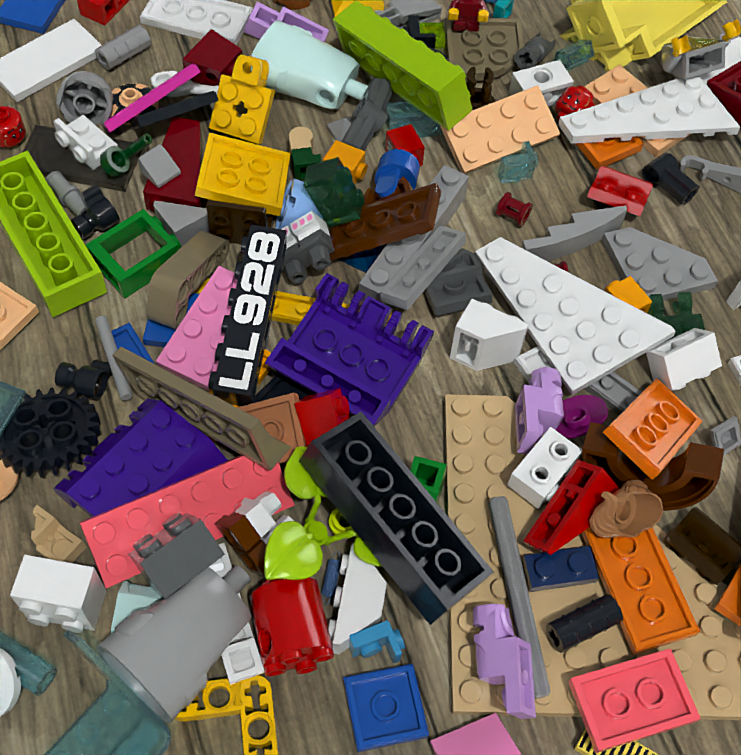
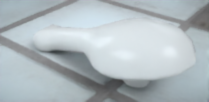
M163 71L155 73L150 79L152 87H157L178 72ZM188 80L166 96L200 95L210 91H216L217 94L219 85H202Z

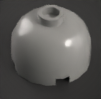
M87 71L74 72L62 82L57 92L56 104L58 109L60 107L64 113L63 117L69 123L84 115L93 124H103L112 112L113 93L109 84L99 75Z

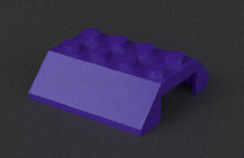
M327 273L315 288L316 300L289 340L280 339L265 361V365L315 394L340 388L342 395L348 400L349 413L356 415L362 412L375 427L390 412L419 366L431 342L434 331L422 325L416 333L413 342H411L419 325L415 320H411L407 324L402 338H398L394 333L401 321L402 313L395 311L389 319L392 308L371 296H368L363 302L365 293L360 290L353 296L348 309L342 307L341 305L348 292L349 284L341 282L338 285L339 279Z
M147 398L137 407L138 411H133L129 415L133 423L131 426L121 424L114 429L116 433H110L92 450L93 456L87 455L82 460L86 467L83 472L73 469L67 474L70 480L63 478L53 489L71 507L75 508L78 505L88 515L93 517L228 460L208 436L161 400Z

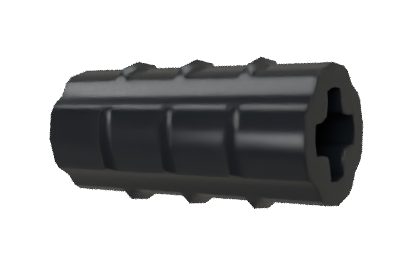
M606 594L596 600L592 599L590 603L580 608L577 607L576 610L565 615L562 614L561 617L549 622L546 625V632L554 648L562 653L621 623L623 615L616 600L611 595Z

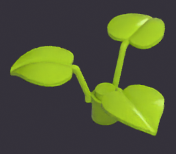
M296 447L286 463L284 479L288 489L295 496L301 499H311L314 497V504L309 516L305 519L306 524L304 526L295 521H286L279 524L272 531L264 555L265 579L303 580L310 578L319 571L322 565L323 554L321 546L323 544L329 546L332 542L351 536L357 537L353 544V550L362 561L370 565L383 567L354 529L328 536L326 526L322 522L315 521V515L321 504V496H327L299 462L308 447Z

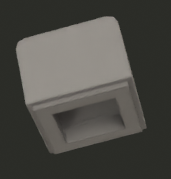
M161 144L138 158L140 171L157 188H160L181 174L180 169Z

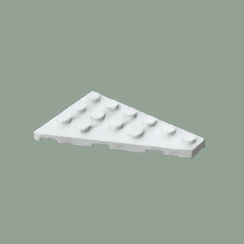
M501 237L475 251L480 264L516 316L529 324L528 333L550 365L560 372L561 380L571 395L672 338L675 334L672 326Z

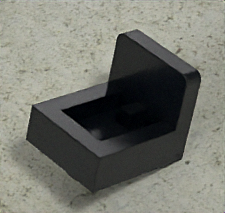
M408 15V24L403 26V29L417 41L421 40L427 47L435 49L436 35L434 33L420 34L419 16Z

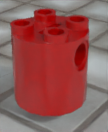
M310 577L303 580H266L250 595L251 607L262 664L267 677L278 676L285 673L286 670L296 669L297 674L310 673L318 669L317 662H324L334 658L319 584L316 579Z

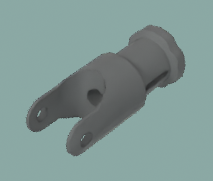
M538 33L523 48L516 52L515 61L520 69L535 67L537 63L554 49L556 40L554 39L552 42L541 38L540 33Z

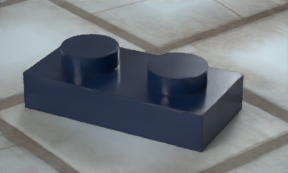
M590 546L557 550L551 555L544 552L524 555L522 559L529 592L596 583L599 579Z

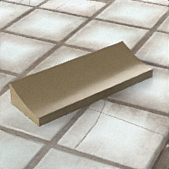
M120 347L112 355L137 397L143 400L147 398L161 400L205 435L271 471L292 447L271 436L258 418L135 353Z

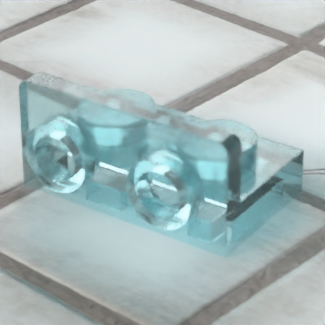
M407 101L389 103L386 107L389 130L412 124L419 138L441 135L443 133L440 124Z

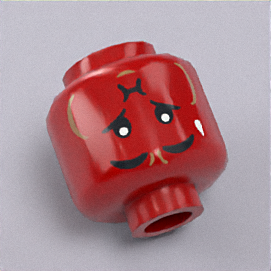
M581 85L566 88L554 105L558 121L562 116L593 107V94Z
M0 106V147H15L22 142L26 135L21 114L13 107Z

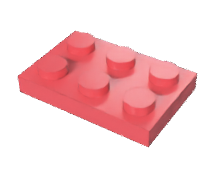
M671 648L572 677L568 681L595 754L689 725L701 719Z

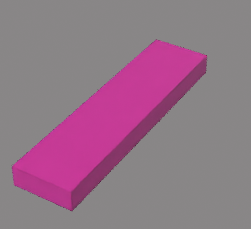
M190 64L104 121L102 125L108 133L112 132L199 74L200 70L196 64Z

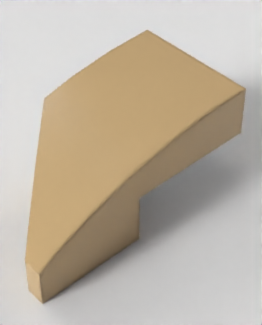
M36 505L33 508V514L36 519L35 530L31 533V539L36 544L38 553L46 559L73 563L87 548L83 540L60 525L54 516L40 506Z

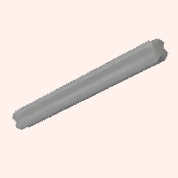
M505 496L493 497L488 505L516 635L531 644L534 698H544L550 694V686L508 500Z

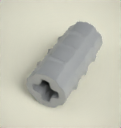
M136 25L96 48L97 60L106 70H110L117 65L120 66L125 60L131 59L132 56L148 48L151 45V39L141 25Z

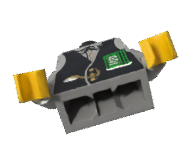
M738 19L723 25L725 33H721L716 39L687 37V35L680 39L678 37L671 39V42L664 44L661 49L660 62L663 70L686 80L724 68L725 48L731 43L732 38L741 34V25Z

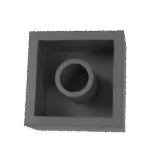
M177 513L168 518L162 524L164 529L154 536L147 534L133 544L135 550L128 554L150 587L164 599L225 555L203 521L188 513L183 515Z

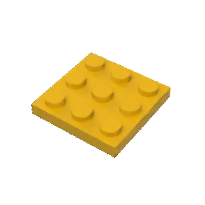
M209 132L195 196L220 202L264 207L267 214L280 216L291 153Z

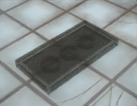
M35 125L23 152L28 150L44 177H47L54 171H59L69 182L91 186L97 184L102 188L126 192L142 150L129 158L130 168L128 171L118 177H113L107 174L101 165L93 170L85 162L80 163L67 146L64 148L59 144L55 137L56 128ZM112 139L121 149L132 143Z

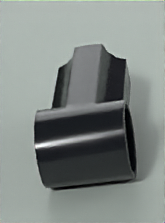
M665 152L642 168V176L645 181L651 182L653 187L661 186L683 205L690 202L700 188L699 185L679 170L677 159L670 153Z

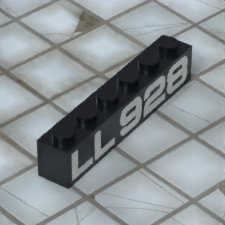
M250 225L248 236L243 235L241 253L244 256L242 262L237 261L234 278L238 280L237 286L230 289L228 306H232L230 315H225L223 319L222 333L225 334L224 342L217 345L215 361L219 362L217 372H211L208 386L209 390H213L214 396L231 405L245 406L254 403L287 249V230Z

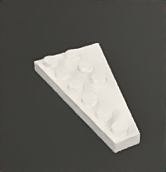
M700 76L686 80L678 78L560 117L558 126L571 144L603 142L605 138L620 137L621 141H629L635 136H644L645 140L684 138L690 133H703V136H714L715 132H727L728 135H737L740 129L738 123Z

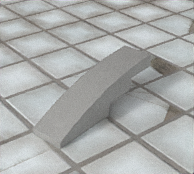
M624 205L571 214L569 224L547 227L545 237L523 240L521 248L545 261H551L577 252L602 240L604 233L621 228L627 213V207Z

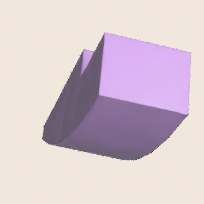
M256 2L244 29L245 33L261 39L272 23L280 20L291 26L295 25L310 31L313 37L323 42L329 32L328 29L285 7L279 13L259 2Z

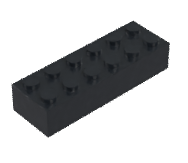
M362 412L357 413L311 441L299 462L429 625L434 623L494 573Z

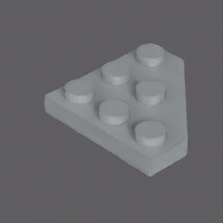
M628 227L607 232L602 237V242L621 279L623 280L631 276L653 301L652 304L712 289L718 283L705 258L634 228Z

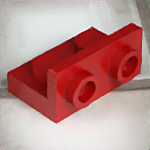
M601 166L587 197L613 207L626 205L627 212L641 216L653 184L612 168Z

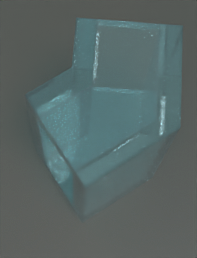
M580 40L556 51L554 61L560 60L567 71L588 62L589 58L595 56L592 41ZM576 55L579 56V57H577V58H575V59H573V60H570V58H572V57H574V56H576Z

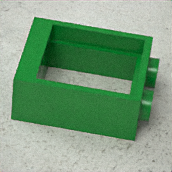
M142 209L87 243L86 247L100 268L102 275L126 299L149 284L154 272L181 248V244L174 234L169 235L164 230L162 223L156 216L151 217ZM147 231L162 248L125 271L110 254Z

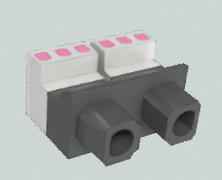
M313 211L290 223L291 228L287 225L281 229L287 230V249L282 270L286 273L288 279L295 284H299L307 279L308 275L305 268L312 265L316 270H323L330 266L329 254L335 251L326 222Z

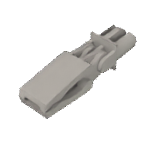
M391 0L387 4V9L374 11L382 18H388L399 29L407 26L408 15H418L419 25L422 26L439 19L442 14V8L435 0Z

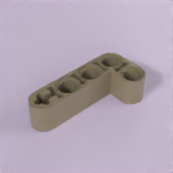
M199 231L154 272L150 281L147 318L159 324L177 329L187 314L189 296L225 261L230 247L229 240Z

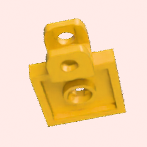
M239 55L234 65L232 77L221 75L217 91L219 101L214 104L209 125L210 129L256 144H262L275 90L266 88L269 75L268 61L253 56ZM242 101L248 112L240 117L238 111H236V106L240 105Z

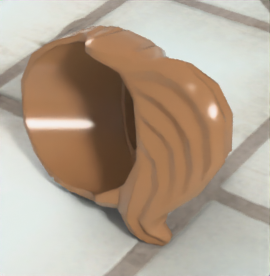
M629 480L624 482L621 488L613 494L610 492L601 493L603 502L594 509L589 522L591 530L603 538L637 537L640 533L652 528L660 521L663 514L662 500L658 495L649 491L648 486L641 480Z

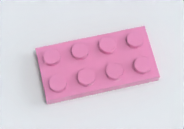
M221 266L217 267L156 360L157 366L211 392L208 388L210 374L212 371L217 372L219 363L215 361L216 348L218 343L224 342L225 334L222 333L223 319L225 315H230L232 306H228L230 289L236 288L238 281L234 278V272Z

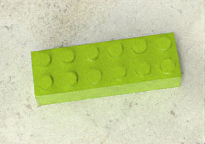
M356 0L332 19L344 53L354 58L358 62L359 68L374 78H385L391 83L393 92L448 131L472 111L471 95L467 89L464 70L459 65H453L447 61L441 53H435L429 49L423 41H417L411 37L403 28L399 29L394 26L388 18H382L376 14L370 6H364Z
M28 150L1 161L0 226L52 318L107 293L108 291L100 268Z

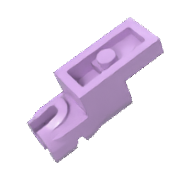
M543 367L532 372V379H529V385L524 384L514 406L517 453L528 454L533 449L535 443H538L542 435L550 427L555 430L557 429L564 417L561 375L554 368Z
M485 604L473 607V626L480 627L482 630L479 634L474 635L479 679L493 685L505 684L502 690V700L507 709V714L520 719L536 718L531 644L514 635L509 608H505V605Z

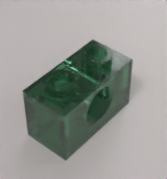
M339 157L307 166L303 186L329 228L361 218L362 206L365 204L364 195L360 189L356 188L349 168L344 167Z

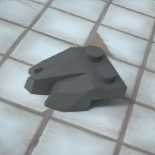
M464 248L458 251L457 255L448 262L424 290L435 316L464 310L471 299L481 303H492V292L482 276V265L474 253Z

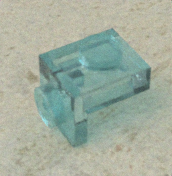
M529 141L523 142L520 154L501 157L498 172L501 184L532 179L534 169L538 166V155L535 150H532Z

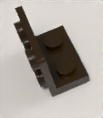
M208 200L207 202L210 234L227 239L230 243L241 244L243 235L248 236L250 225L273 228L274 215L267 214L264 207Z

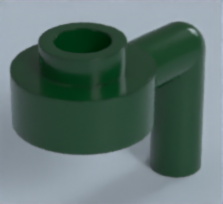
M144 134L123 149L118 146L109 147L100 155L102 168L113 177L122 175L130 168L129 158L150 145L152 137L149 134Z

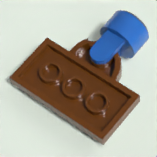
M394 149L385 152L381 156L375 174L376 188L373 191L370 188L367 189L362 197L359 208L335 216L330 232L335 251L329 254L330 260L341 257L345 258L354 253L372 250L391 242H399L404 238L414 235H423L434 229L442 191L437 182L415 189L420 165L413 154L405 150Z

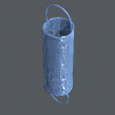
M335 559L328 560L321 592L325 597L330 596L329 598H331V596L334 597L341 567L340 559L339 561Z

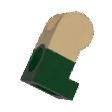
M306 127L292 129L289 133V150L294 179L300 181L322 179L321 154L313 155L312 131Z

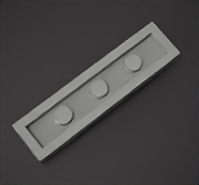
M440 225L380 291L381 301L408 310L466 243V233Z

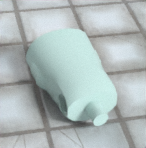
M280 20L273 22L267 29L251 55L266 60L269 63L266 88L304 99L327 109H338L348 95L362 100L368 85L356 81L359 64L354 58L313 37L310 31L295 25L291 26Z

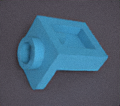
M389 620L349 635V649L353 657L361 654L363 658L371 657L381 652V646L385 645L394 664L400 661L401 650L405 649L399 630L397 628L392 630Z

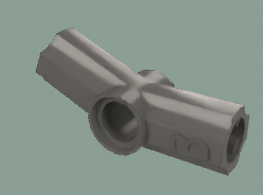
M374 78L370 81L364 98L353 112L352 117L354 120L341 142L363 151L366 150L374 133L381 129L388 117L386 107L393 92L391 83L385 78Z

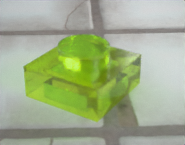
M443 22L419 23L420 34L434 33L436 35L435 48H445Z

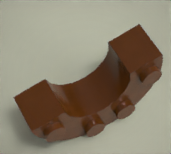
M590 422L582 448L583 461L602 467L619 488H621L624 482L629 480H641L648 486L649 491L658 495L662 500L663 511L678 510L695 505L709 496L718 484L725 449L690 442L686 451L672 458L652 480L603 433L608 425Z

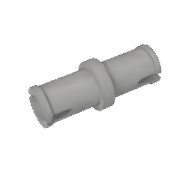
M59 171L50 173L46 181L58 195L59 202L63 206H68L76 216L79 214L85 215L87 210L80 190L75 185H71Z

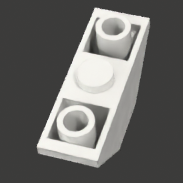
M353 543L350 555L343 554L340 574L346 576L344 586H337L333 605V607L339 608L337 620L331 619L328 628L331 641L333 642L334 654H341L349 648V635L380 623L385 598L386 581L374 565L365 563L355 554Z

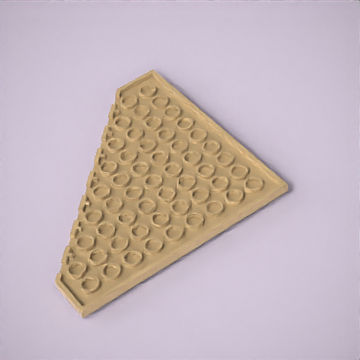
M445 394L444 398L447 516L494 571L476 589L449 610L451 702L453 715H491L496 713L502 716H512L507 714V709L502 700V690L505 684L493 685L480 680L476 664L474 635L479 634L482 630L480 627L473 626V607L485 604L505 605V608H509L514 635L517 636L488 505L491 498L505 496L508 500L521 562L524 555L543 553L526 545L523 540L549 502L545 501L540 509H537L507 486L512 472L528 455L517 453L515 402L508 396ZM657 525L653 526L700 633L694 637L633 655L620 623L607 629L606 632L603 631L593 636L592 639H587L576 647L574 646L562 653L554 648L547 635L546 625L549 622L561 617L562 614L565 615L576 610L577 607L580 608L590 603L592 599L596 600L607 594L599 574V579L596 583L529 592L527 584L550 686V694L547 697L535 699L536 716L581 717L568 683L570 678L671 648L701 719L741 720V627L714 609L727 585L721 581L717 586L712 580L708 581L701 577L696 571V567L685 557H679L670 549V544L664 540L667 534ZM581 533L558 550L586 547L587 545Z

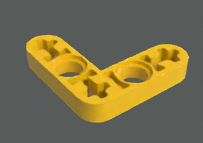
M260 675L233 684L229 683L228 678L207 681L206 688L201 690L203 691L202 699L206 709L200 710L199 703H191L186 707L187 711L180 712L175 717L177 721L187 722L241 714L244 755H258L257 750L250 753L249 748L261 749L272 745V750L264 749L265 755H278L272 689L268 680ZM253 685H259L260 691H266V693L260 695L261 710L268 708L269 712L256 711L246 715L247 710L254 711L252 697L246 696V693L252 691ZM217 689H224L230 694L229 702L221 708H216L209 702L210 695ZM257 720L267 722L270 727L268 735L261 740L253 739L248 733L250 725Z

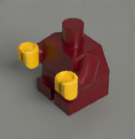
M452 0L448 11V20H453V30L461 31L467 29V31L478 32L479 22H487L489 16L484 0Z

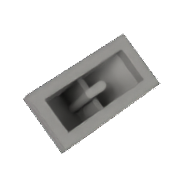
M154 201L155 216L160 220L164 230L169 235L174 234L177 237L181 247L199 231L210 233L207 208Z

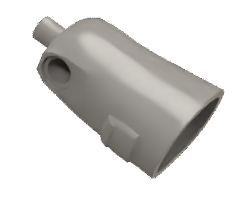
M237 565L223 579L213 569L206 568L166 599L162 598L146 609L132 612L128 618L115 627L114 633L96 647L99 656L121 683L148 710L163 721L171 723L185 706H189L200 691L206 688L208 672L233 638L251 619L252 616L248 607L237 595L251 581L250 576Z

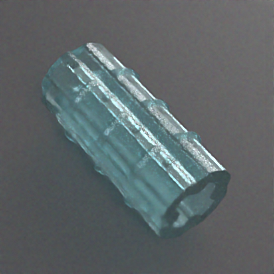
M0 631V648L13 658L17 666L14 669L17 677L20 676L22 688H26L36 696L44 693L53 682L57 669L43 660L41 656H37L28 650L27 647L22 646L13 638Z

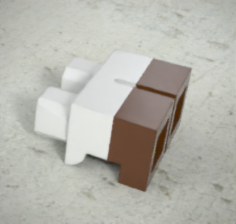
M265 491L254 500L244 498L241 502L242 506L230 516L224 515L214 523L229 544L235 547L234 551L249 571L265 577V549L272 531L283 522L294 521L287 515H283L276 522L271 516L282 505L277 496L268 491Z

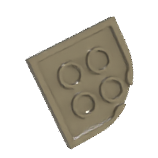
M445 18L447 58L453 65L457 64L464 70L466 81H468L467 73L471 67L476 68L474 79L476 81H483L486 67L493 71L494 78L507 73L516 65L515 54L523 47L521 18H488L487 22H479L478 32L467 31V29L464 31L453 30V20Z

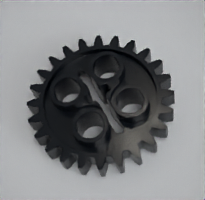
M51 387L48 393L43 395L42 391L38 389L36 397L32 398L26 393L24 394V402L12 401L14 405L13 410L3 409L5 417H0V460H2L5 468L12 466L15 474L24 470L26 477H30L34 471H38L40 478H43L46 470H51L52 474L56 476L59 467L63 466L64 469L70 471V462L83 463L80 455H91L90 445H98L96 436L101 435L99 427L101 423L98 412H96L93 403L89 404L87 396L80 398L76 391L68 395L67 389L63 388L59 394H55L54 388Z

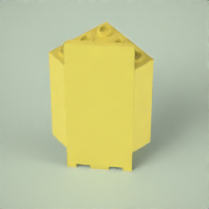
M571 0L572 4L566 9L573 27L561 34L560 37L566 41L571 39L579 45L578 50L592 61L595 59L599 60L605 65L604 70L608 72L618 65L624 67L631 61L652 57L662 49L664 44L670 43L671 39L675 37H680L726 4L727 0Z

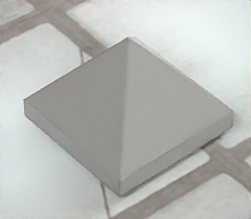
M347 116L327 124V128L335 140L342 141L353 119L351 116Z
M735 416L710 430L713 447L725 449L724 455L741 445V433L738 419Z

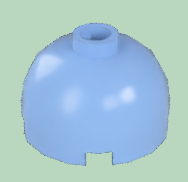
M294 178L290 180L284 192L280 216L276 217L275 229H282L287 225L291 228L290 223L310 211H313L323 220L325 210L320 209L321 198L313 186Z

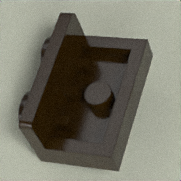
M697 507L692 508L684 519L664 538L676 555L689 560L696 567V571L701 577L708 581L712 580L717 586L741 560V544Z

